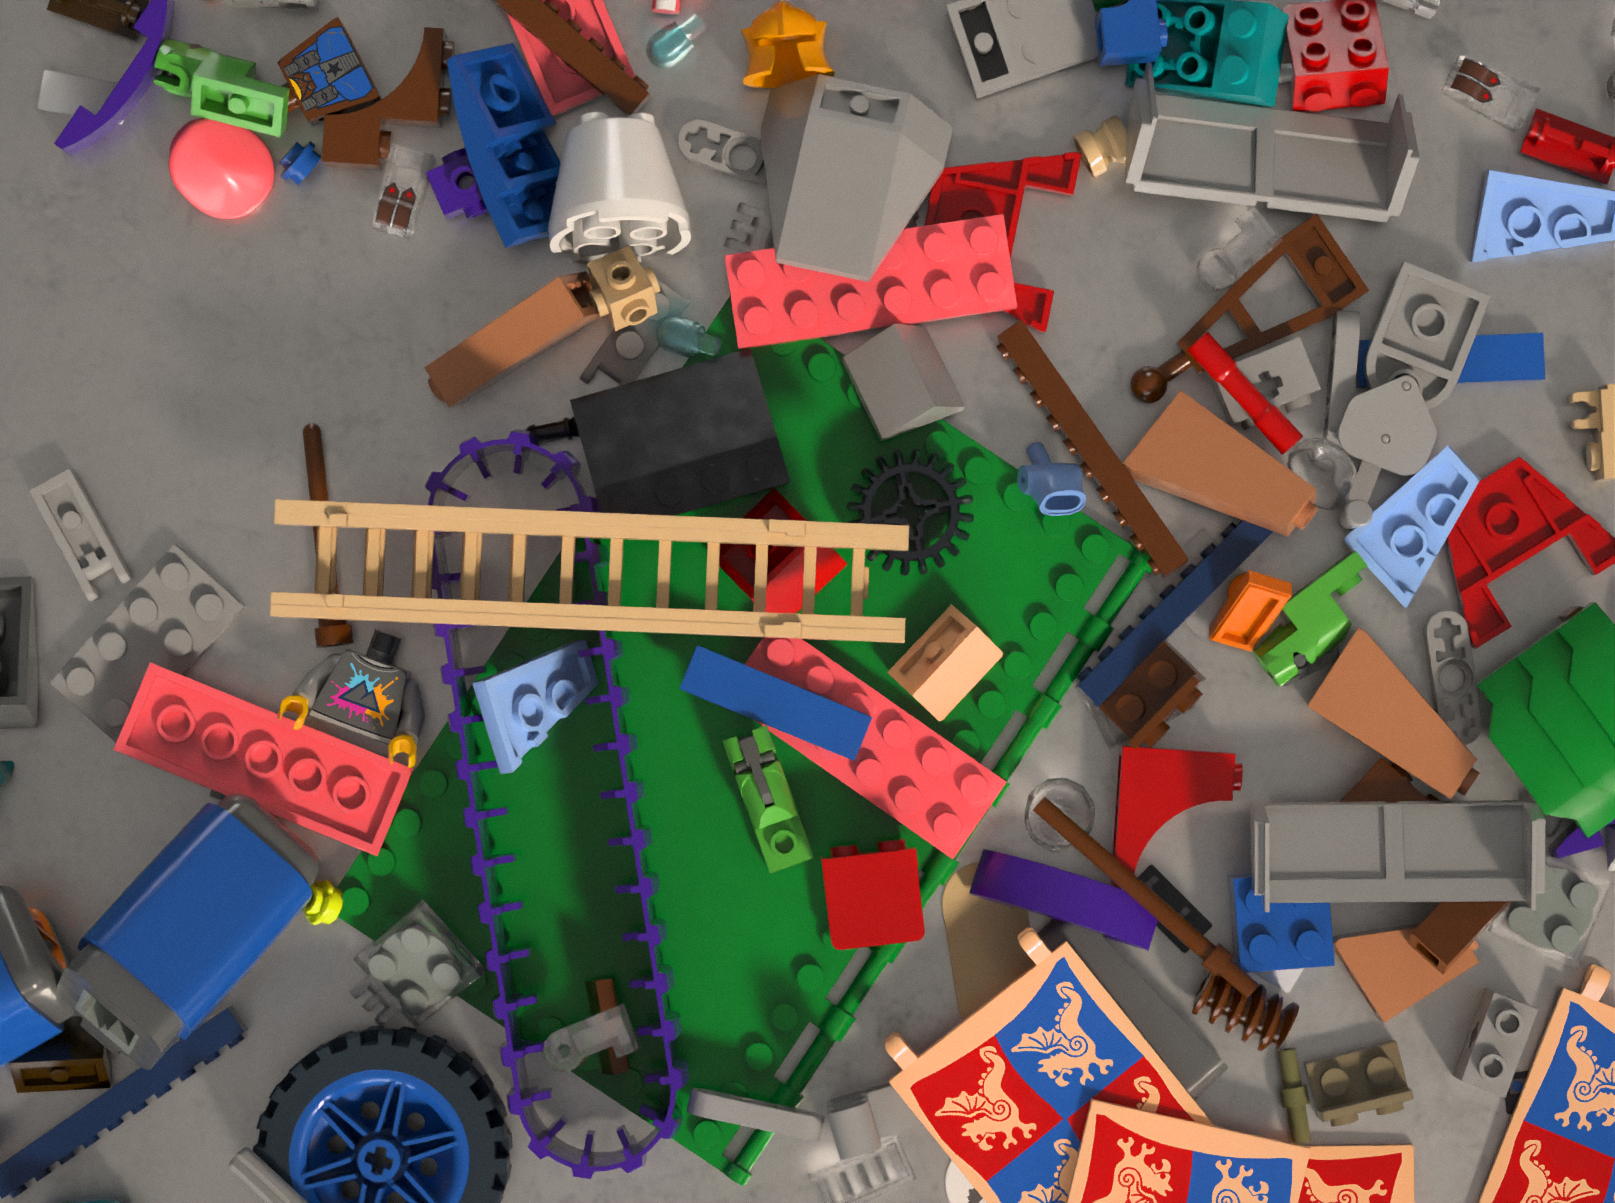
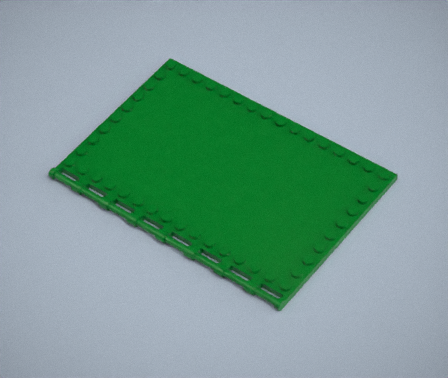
M729 296L683 367L745 350H738L731 296ZM815 338L750 348L790 479L789 484L776 487L775 489L807 521L848 523L851 520L861 519V512L847 510L848 502L862 503L863 496L851 491L852 485L859 484L868 488L870 482L863 478L861 471L867 468L875 476L880 474L881 471L875 462V459L879 456L886 460L888 467L894 466V450H901L903 463H911L912 450L914 448L919 449L921 454L919 464L927 465L928 458L932 453L938 454V461L934 466L935 470L941 473L946 464L952 463L954 469L946 479L950 483L961 477H964L966 480V484L962 488L955 490L957 497L972 495L973 502L968 505L959 506L960 513L973 514L974 520L969 523L958 522L957 528L967 531L970 535L966 541L960 540L955 536L952 537L950 542L960 550L957 556L950 555L944 548L939 552L945 561V566L938 568L934 564L932 557L925 559L928 567L927 574L920 575L917 561L909 562L910 570L908 575L902 576L900 574L902 561L894 559L890 570L884 571L882 570V564L887 556L879 552L876 559L870 562L866 559L870 550L865 549V567H869L868 599H863V616L906 618L905 643L803 640L980 764L1014 712L1017 710L1027 717L1026 721L992 770L994 774L1007 782L991 805L996 808L1011 786L1008 780L1041 730L1043 728L1048 730L1063 707L1059 704L1094 650L1099 652L1114 630L1111 624L1145 573L1151 574L1152 571L1146 563L1150 558L1146 553L1138 551L1133 545L1081 511L1061 516L1043 514L1036 501L1019 490L1017 483L1018 469L942 419L881 442L841 361L845 355L822 339ZM909 473L914 492L920 498L931 500L946 497L941 488L931 479L919 474ZM895 476L884 482L874 494L871 503V514L889 509L897 503L898 491ZM774 488L679 516L743 518ZM903 488L905 500L901 502L903 509L897 507L896 514L885 517L887 519L894 517L899 519L906 518L909 525L912 526L913 535L917 537L915 525L920 521L916 517H923L925 510L934 509L935 507L922 508V506H914L912 500L908 498L907 489ZM949 511L932 515L924 521L922 528L925 548L934 545L944 534L949 521ZM576 537L575 554L587 551L585 538ZM595 538L596 544L606 546L608 550L609 562L600 568L603 591L608 592L611 539ZM624 539L621 606L656 608L659 541ZM672 541L669 608L705 610L706 552L708 543ZM910 542L908 547L909 552H911ZM834 548L847 565L815 595L814 614L850 616L853 549ZM561 551L527 602L559 604ZM1118 555H1120L1130 563L1096 615H1093L1085 610L1084 606ZM589 562L574 563L573 603L594 599ZM719 567L717 610L753 612L754 602ZM952 604L1003 652V656L942 721H938L887 672ZM802 608L796 614H802ZM509 627L484 665L487 667V673L478 674L474 682L572 641L585 639L588 649L601 647L600 631ZM610 631L611 639L622 641L624 652L622 657L615 660L618 685L629 687L631 702L622 706L625 731L635 733L638 742V749L629 753L632 776L644 781L646 793L644 797L636 801L639 821L641 825L651 827L653 843L644 848L647 871L655 872L659 876L660 890L651 896L654 917L665 920L668 936L659 944L661 962L673 968L675 978L674 986L666 992L669 1010L677 1011L680 1014L682 1032L674 1040L677 1057H683L688 1062L690 1074L689 1081L682 1088L678 1089L675 1105L681 1110L683 1120L672 1139L723 1172L734 1182L745 1187L753 1175L750 1172L751 1168L775 1133L755 1129L736 1159L732 1160L723 1152L741 1125L708 1119L686 1112L691 1088H704L797 1108L804 1098L801 1094L836 1040L841 1042L856 1020L853 1014L888 962L893 964L907 943L867 947L873 952L838 1005L827 999L826 996L858 948L838 950L832 946L821 857L830 856L831 847L858 844L859 852L877 850V842L905 839L906 847H916L917 869L924 873L919 881L923 910L939 884L944 886L958 866L959 862L956 859L976 828L955 858L951 859L769 731L814 855L813 859L770 873L723 744V740L736 735L739 736V739L752 735L753 729L762 726L751 718L679 689L697 645L745 664L763 637ZM1068 632L1079 640L1045 692L1042 693L1032 687V685ZM603 655L591 656L599 684L586 698L609 694ZM472 684L467 691L471 716L482 714ZM584 699L567 717L560 718L546 732L548 737L538 747H532L521 758L522 763L514 772L500 774L498 767L480 770L485 808L508 806L509 813L506 815L487 818L493 855L516 853V861L495 866L500 901L523 900L524 905L522 909L502 913L507 948L516 946L517 948L530 947L531 950L529 956L510 961L514 994L538 995V1002L536 1004L520 1006L517 1009L522 1040L531 1039V1042L545 1041L546 1048L544 1051H541L565 1068H575L570 1071L652 1125L653 1120L639 1113L640 1107L644 1102L657 1109L659 1105L668 1109L670 1104V1084L661 1085L660 1082L645 1083L644 1076L647 1072L662 1070L663 1066H667L663 1036L653 1037V1034L638 1036L637 1028L640 1025L655 1023L657 1019H660L655 988L646 989L645 987L631 989L630 987L631 979L648 976L649 973H653L648 940L639 942L638 939L623 941L622 936L623 932L641 929V927L645 926L640 892L616 894L615 891L616 885L638 880L633 845L608 846L609 838L625 836L631 833L625 797L601 799L600 795L601 791L624 787L618 749L594 752L593 750L594 744L617 741L610 701L586 705V699ZM447 721L411 775L378 857L361 850L337 886V889L341 890L343 894L341 898L343 900L342 908L338 917L381 946L395 931L410 925H420L440 934L452 946L462 971L461 980L451 992L505 1028L504 1020L497 1019L494 1016L492 999L499 994L497 974L495 971H489L485 962L484 952L492 947L489 924L481 923L478 917L477 905L485 900L481 876L473 875L471 872L469 858L478 853L474 828L464 825L462 810L470 806L467 782L457 778L455 762L463 758L459 733L449 730ZM484 721L472 723L478 762L496 760ZM611 978L614 981L630 1064L629 1072L616 1075L602 1074L585 986L587 981ZM811 1022L820 1029V1032L785 1083L776 1077L775 1073L808 1023ZM589 1055L585 1062L579 1066L583 1058Z

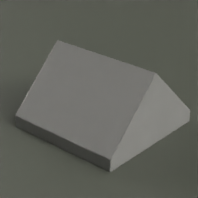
M894 323L841 359L881 442L961 412L965 408L925 326Z

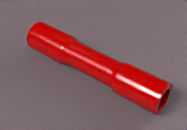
M1206 332L1187 350L1214 381L1220 383L1253 419L1255 426L1282 455L1303 437L1275 405L1271 404L1238 369L1233 358L1209 332Z

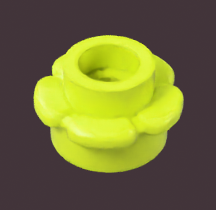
M329 880L317 881L310 887L312 897L302 911L305 912L309 923L313 925L321 922L331 924L341 911L343 894L341 890L333 887Z

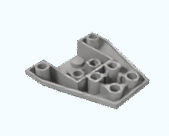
M821 74L772 88L761 125V141L776 263L869 282L942 174L953 126L914 95L903 91Z

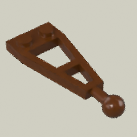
M1315 214L1278 239L1176 343L1181 352L1157 368L1144 366L1138 369L1130 381L1131 392L1141 402L1154 403L1165 395L1167 383L1190 367H1193L1197 374L1204 372L1205 370L1187 350L1226 311L1229 312L1247 338L1224 348L1234 359L1332 317L1336 314V310H1342L1370 290L1318 214ZM1285 253L1321 307L1261 332L1239 298Z

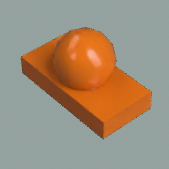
M1251 570L1236 576L1229 584L1226 594L1227 602L1209 626V639L1252 652L1292 596V583Z

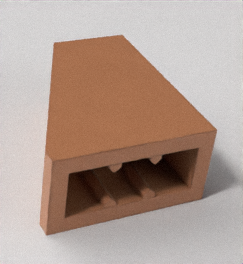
M1421 923L1333 936V950L1376 1017L1385 1023L1479 963L1473 952L1479 948L1476 940L1443 975L1408 944L1411 933Z

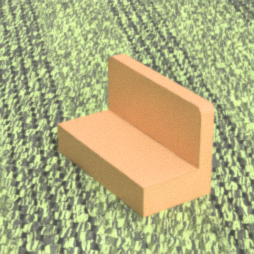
M951 604L887 673L938 721H942L1003 656V652L973 622Z

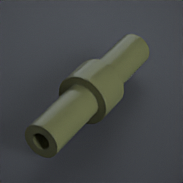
M1296 1048L1281 1049L1277 1051L1283 1087L1279 1088L1282 1108H1287L1292 1143L1310 1142L1311 1136L1305 1106L1310 1102L1307 1084L1301 1083Z

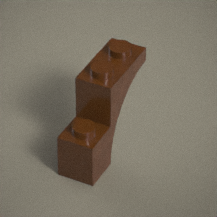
M424 28L423 41L416 62L402 83L384 99L355 112L324 116L322 162L326 167L383 171V159H391L393 147L392 131H385L386 125L441 128L442 116H450L452 102L451 88H444L445 69L448 70L447 60L455 55V43L447 41V34L443 28Z

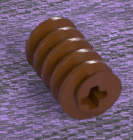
M1208 971L1195 995L1192 1013L1197 1015L1204 1007H1209L1208 1022L1210 1024H1213L1224 1015L1227 1017L1225 1032L1229 1034L1240 1024L1243 1026L1241 1041L1245 1043L1255 1033L1258 1034L1257 1050L1262 1052L1271 1043L1276 1045V1049L1281 1046L1292 1028L1300 1006L1292 1002L1282 1010L1283 996L1279 993L1273 994L1265 1001L1267 988L1263 984H1259L1255 991L1246 998L1221 975L1213 976Z

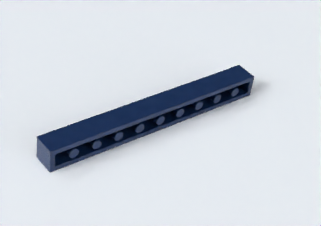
M1241 520L1237 525L1233 522L1230 523L1220 533L1223 539L1216 546L1210 543L1200 553L1203 559L1196 566L1190 563L1179 574L1182 580L1175 587L1169 584L1158 595L1162 600L1155 607L1149 604L1138 615L1141 621L1134 628L1128 625L1117 636L1121 641L1114 648L1108 645L1097 656L1100 662L1093 669L1087 666L1076 677L1080 682L1075 688L1094 707H1099L1157 646L1166 640L1274 531Z
M231 1005L193 1031L185 1041L182 1039L171 1046L151 1070L141 1067L0 1164V1197L3 1199L10 1194L12 1198H15L28 1189L25 1183L33 1177L38 1182L52 1172L49 1166L57 1161L63 1165L76 1156L73 1150L83 1144L86 1149L100 1138L97 1133L104 1128H107L109 1132L124 1122L121 1118L129 1111L135 1115L147 1107L148 1104L145 1100L155 1094L157 1098H160L172 1089L170 1083L178 1077L183 1082L196 1073L194 1066L202 1061L207 1065L221 1056L218 1052L220 1048L227 1044L231 1049L245 1038L242 1033L247 1031L248 1028Z

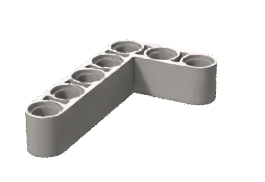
M889 1082L845 1094L826 1102L827 1116L840 1159L853 1158L873 1152L881 1148L880 1138L924 1126Z

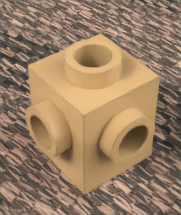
M630 245L587 263L592 287L588 294L592 306L599 318L607 316L615 331L629 325L640 324L649 316L658 313L655 294L660 292V286L650 266L642 268Z

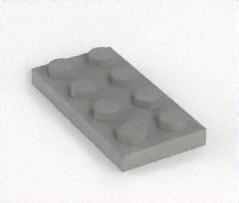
M173 544L49 684L116 743L150 662L184 676L246 606L181 547Z

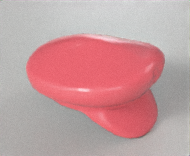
M198 118L186 123L176 133L171 142L168 166L172 182L185 199L201 212L220 219L240 218L256 210L270 193L274 181L273 159L265 143L253 131L207 118Z

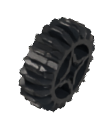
M915 448L911 452V463H903V454L899 449L893 451L895 465L892 467H888L886 460L882 456L877 457L875 462L881 473L875 476L871 470L864 468L861 471V475L870 482L868 488L859 484H853L851 488L853 493L863 496L862 503H847L848 511L861 512V519L851 520L848 523L909 525L906 518L899 519L894 517L887 519L885 517L896 514L897 507L903 509L901 504L905 500L903 488L907 489L908 498L912 500L914 506H922V508L935 507L934 509L925 510L923 517H916L920 521L915 525L917 537L913 535L912 526L909 525L911 552L870 550L866 556V559L872 562L876 559L879 552L885 554L887 557L882 564V570L884 571L890 570L894 559L902 561L900 566V574L902 576L908 575L910 570L909 562L917 561L920 575L927 574L928 567L925 559L932 557L934 564L938 568L945 566V561L939 552L944 548L950 555L957 556L960 550L950 542L952 537L955 536L960 540L966 541L970 535L967 531L957 528L958 522L969 523L974 520L973 514L960 513L959 506L968 505L973 502L972 495L961 497L956 495L955 490L962 488L966 484L964 477L950 483L946 477L952 473L954 465L948 463L944 466L941 473L934 469L939 457L935 453L929 456L927 465L919 464L921 454L920 450ZM909 473L919 474L931 479L941 488L946 497L931 500L920 498L914 492ZM895 476L898 491L897 503L889 509L871 514V503L874 494L884 482ZM949 511V521L944 534L934 545L925 548L922 528L924 521L932 515Z

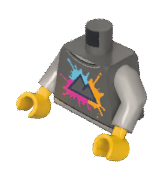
M375 629L366 655L351 649H345L343 654H331L307 672L292 696L282 700L277 713V719L280 720L284 712H295L299 717L293 729L298 730L303 727L308 709H310L308 715L310 717L388 745V762L391 765L393 764V757L397 753H408V768H412L416 764V744L420 737L425 713L419 685L410 679L411 671L392 665L401 638Z

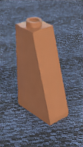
M584 271L557 277L424 367L430 376L428 384L433 394L441 402H446L449 407L463 404L599 319L588 294L592 290L588 273Z
M1181 390L1123 462L1124 467L1134 481L1287 537L1296 526L1301 530L1304 529L1318 510V507L1314 504L1317 500L1315 487Z
M1358 627L1307 707L1449 799H1452L1456 791L1465 796L1480 774L1479 771L1472 768L1477 758L1374 639Z

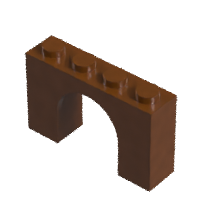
M1380 758L1339 802L1385 801L1386 803H1397L1398 801L1440 800L1432 794H1427L1425 797L1412 785L1414 780L1405 769L1394 762L1389 765L1383 758ZM1512 901L1440 902L1411 933L1408 944L1443 975Z

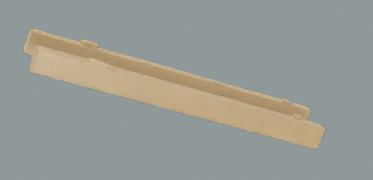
M275 499L274 524L317 527L314 594L271 592L270 616L905 643L906 618L863 616V599H868L869 567H865V549L908 551L909 525ZM338 527L366 529L363 596L335 594ZM386 529L414 531L411 598L383 596ZM434 531L462 533L460 600L432 598ZM483 534L511 535L508 602L480 600ZM527 535L562 537L559 604L524 602ZM576 537L611 539L608 606L573 604ZM624 539L659 541L656 608L621 606ZM672 541L708 543L705 610L669 608ZM720 543L756 545L753 612L717 610ZM768 545L805 547L802 614L766 612ZM817 547L853 549L850 616L814 614Z

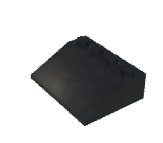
M750 348L570 400L595 493L599 500L601 513L679 516L790 483Z

